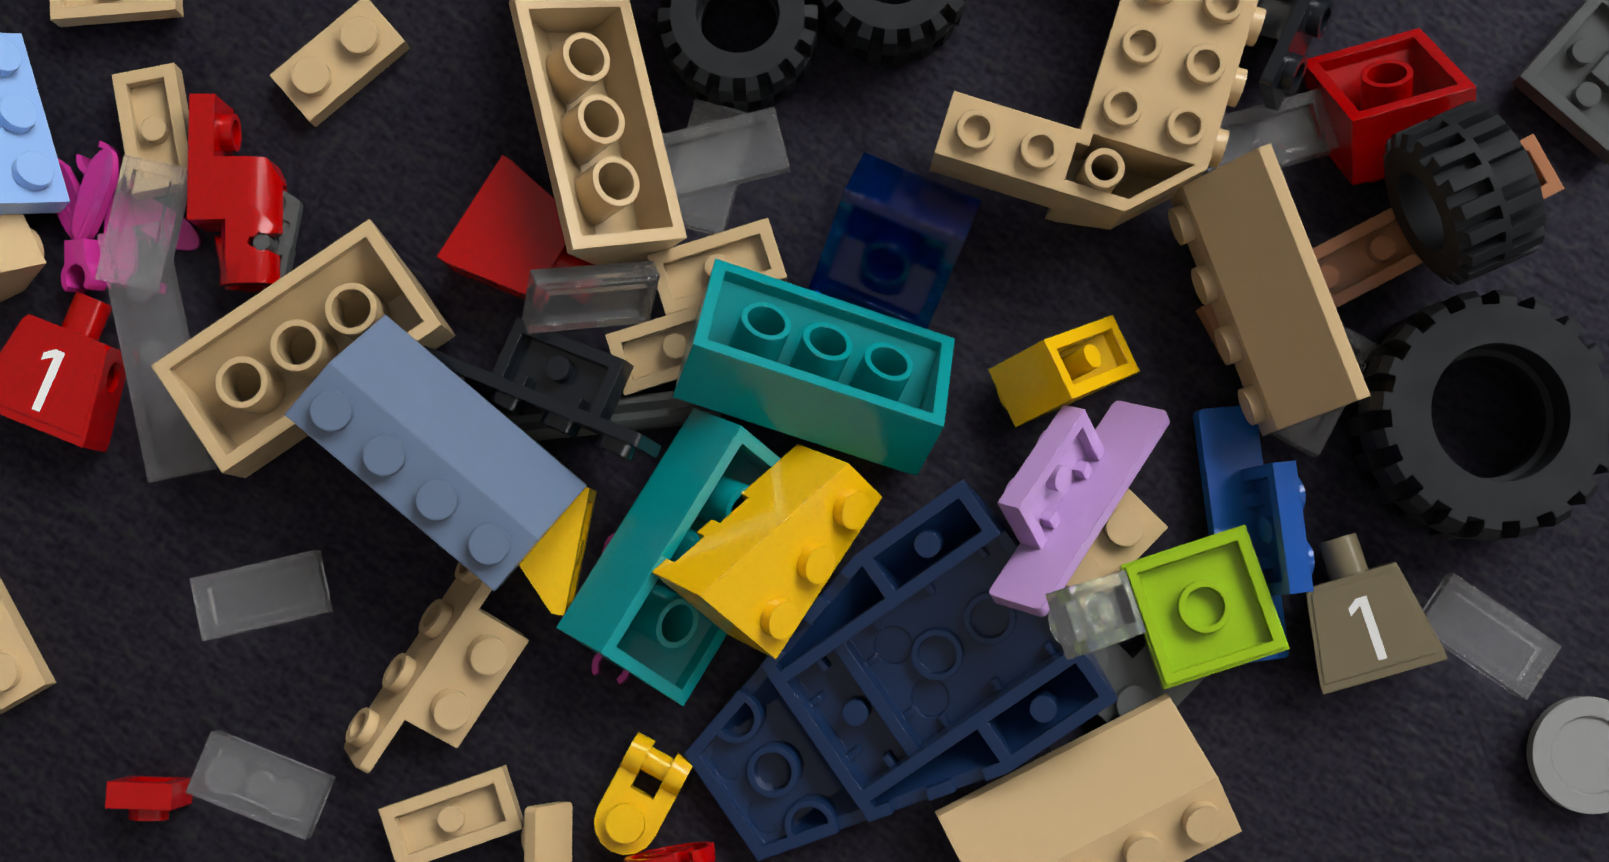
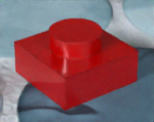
M126 776L107 781L105 808L128 809V820L132 821L168 820L169 810L192 804L194 778Z

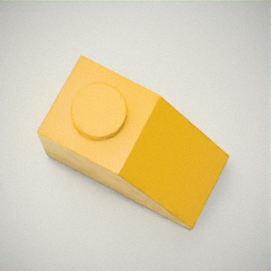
M1113 315L1044 339L988 369L996 385L999 400L1007 409L1015 428L1060 409L1063 405H1069L1140 372Z
M588 487L580 493L519 565L551 614L564 616L577 594L597 492Z

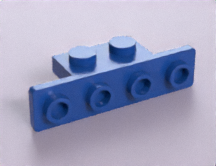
M1240 405L1197 410L1193 414L1208 534L1211 536L1235 527L1246 526L1287 639L1281 595L1314 591L1312 573L1315 560L1312 548L1306 538L1303 516L1306 495L1303 483L1298 477L1296 460L1263 465L1258 424L1253 426L1249 424ZM1289 649L1251 662L1286 658L1289 654Z

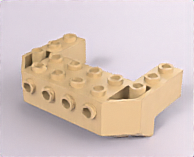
M1119 0L1086 111L1078 129L954 91L929 171L1048 207L1045 219L1111 230L1171 199L1181 186L1201 177L1208 169V166L1213 168L1219 166L1229 138V130L1220 128L1226 106L1235 108L1241 97L1248 70L1238 66L1244 46L1253 47L1259 37L1266 9L1257 7L1258 0Z

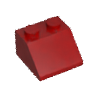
M1420 28L1307 59L1304 80L1326 152L1352 186L1364 182H1376L1385 178L1383 155L1385 154L1386 142L1388 139H1391V135L1465 102H1476L1477 87Z

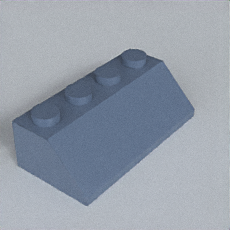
M387 315L379 319L331 360L284 414L493 591L503 585L587 486L573 472Z

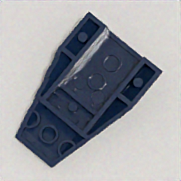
M964 479L855 554L827 589L811 605L777 659L767 656L760 667L684 753L757 861L837 834L839 830L864 821L871 822L891 815L895 810L926 799L931 801L954 793L956 789L985 779V781L1008 774L1118 700L1117 694L1083 634L1058 599L1048 614L1043 617L994 602L989 594V590L1019 544L1005 524Z

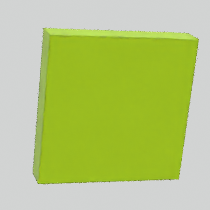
M1245 525L1119 566L1162 690L1290 649Z

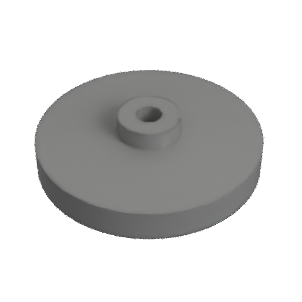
M1574 696L1562 699L1544 710L1532 726L1526 752L1531 776L1541 792L1563 808L1584 814L1609 812V700L1592 696Z

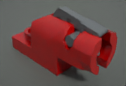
M189 94L187 220L206 232H221V236H214L220 270V287L226 286L225 290L260 293L293 270L303 204L297 198L287 193V183L281 169L267 157L233 156V152H238L241 148L242 129L238 115L234 113V110L216 94Z

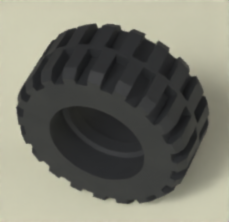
M1492 290L1481 296L1476 291L1457 294L1442 302L1434 303L1411 314L1409 318L1396 323L1381 335L1383 342L1380 345L1368 350L1359 366L1365 371L1363 378L1371 396L1354 402V404H1358V414L1347 419L1348 438L1360 437L1363 453L1353 456L1359 473L1369 471L1373 473L1378 483L1373 485L1370 491L1381 504L1395 503L1400 507L1397 511V518L1412 527L1427 526L1429 527L1430 535L1448 540L1463 538L1467 539V541L1518 538L1536 534L1538 528L1558 525L1571 517L1572 509L1570 506L1586 504L1598 491V483L1591 479L1592 475L1609 473V449L1606 448L1609 438V379L1604 380L1598 364L1607 359L1597 343L1585 346L1580 341L1578 336L1583 332V327L1571 316L1566 315L1555 320L1549 317L1553 310L1552 304L1534 296L1517 302L1518 297L1516 293L1505 290ZM1462 359H1477L1499 369L1517 387L1526 407L1528 433L1525 446L1513 467L1507 473L1498 477L1479 478L1459 467L1445 453L1433 428L1431 404L1437 381L1446 367Z

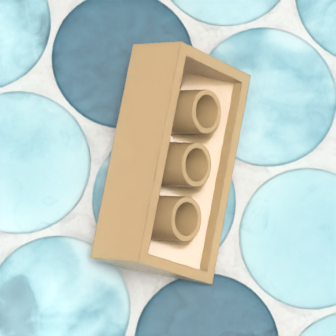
M510 0V11L567 253L596 266L648 260L647 255L669 249L686 239V231L630 0Z
M1271 143L1256 148L1181 186L1171 198L1173 208L1168 210L1170 226L1180 245L1188 244L1196 264V267L1191 270L1193 285L1200 301L1204 305L1211 303L1220 325L1214 331L1216 344L1227 365L1235 364L1243 388L1238 390V399L1249 424L1252 426L1258 424L1262 436L1371 396Z
M368 219L152 364L151 367L220 471L224 474L247 478L309 436L284 414L331 360L384 315L391 318L422 346H427L434 350L456 335L413 273L375 224Z
M1167 693L935 811L960 862H1184L1242 832L1218 776Z

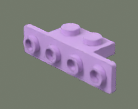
M1115 401L1097 428L1094 429L1085 409L1068 405L1061 407L1048 428L1042 432L1036 446L1015 477L1009 481L1003 495L997 502L1020 544L989 590V594L995 603L1039 617L1048 614L1170 424L1165 410L1124 401Z

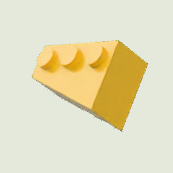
M799 444L741 493L744 502L720 523L711 519L697 531L700 540L677 561L673 562L665 559L652 571L653 574L726 634L774 659H777L882 498L849 463Z

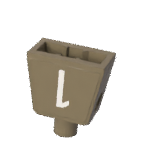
M1356 532L1318 544L1330 580L1313 585L1314 591L1305 593L1318 679L1323 695L1448 659L1441 642L1396 562H1389L1368 569Z

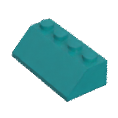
M715 258L684 352L673 397L917 476L944 428L955 338Z
M693 408L556 628L684 706L727 634L653 574L652 571L665 559L673 562L677 561L700 540L697 531L711 519L720 523L744 502L741 493L781 458L741 425Z

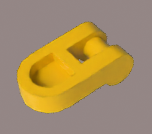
M640 732L637 733L627 750L620 767L598 805L594 817L595 833L600 843L609 851L621 855L636 854L647 848L652 842L693 768L689 760L679 753L674 759L654 748L655 740ZM640 770L662 781L655 797L633 785Z

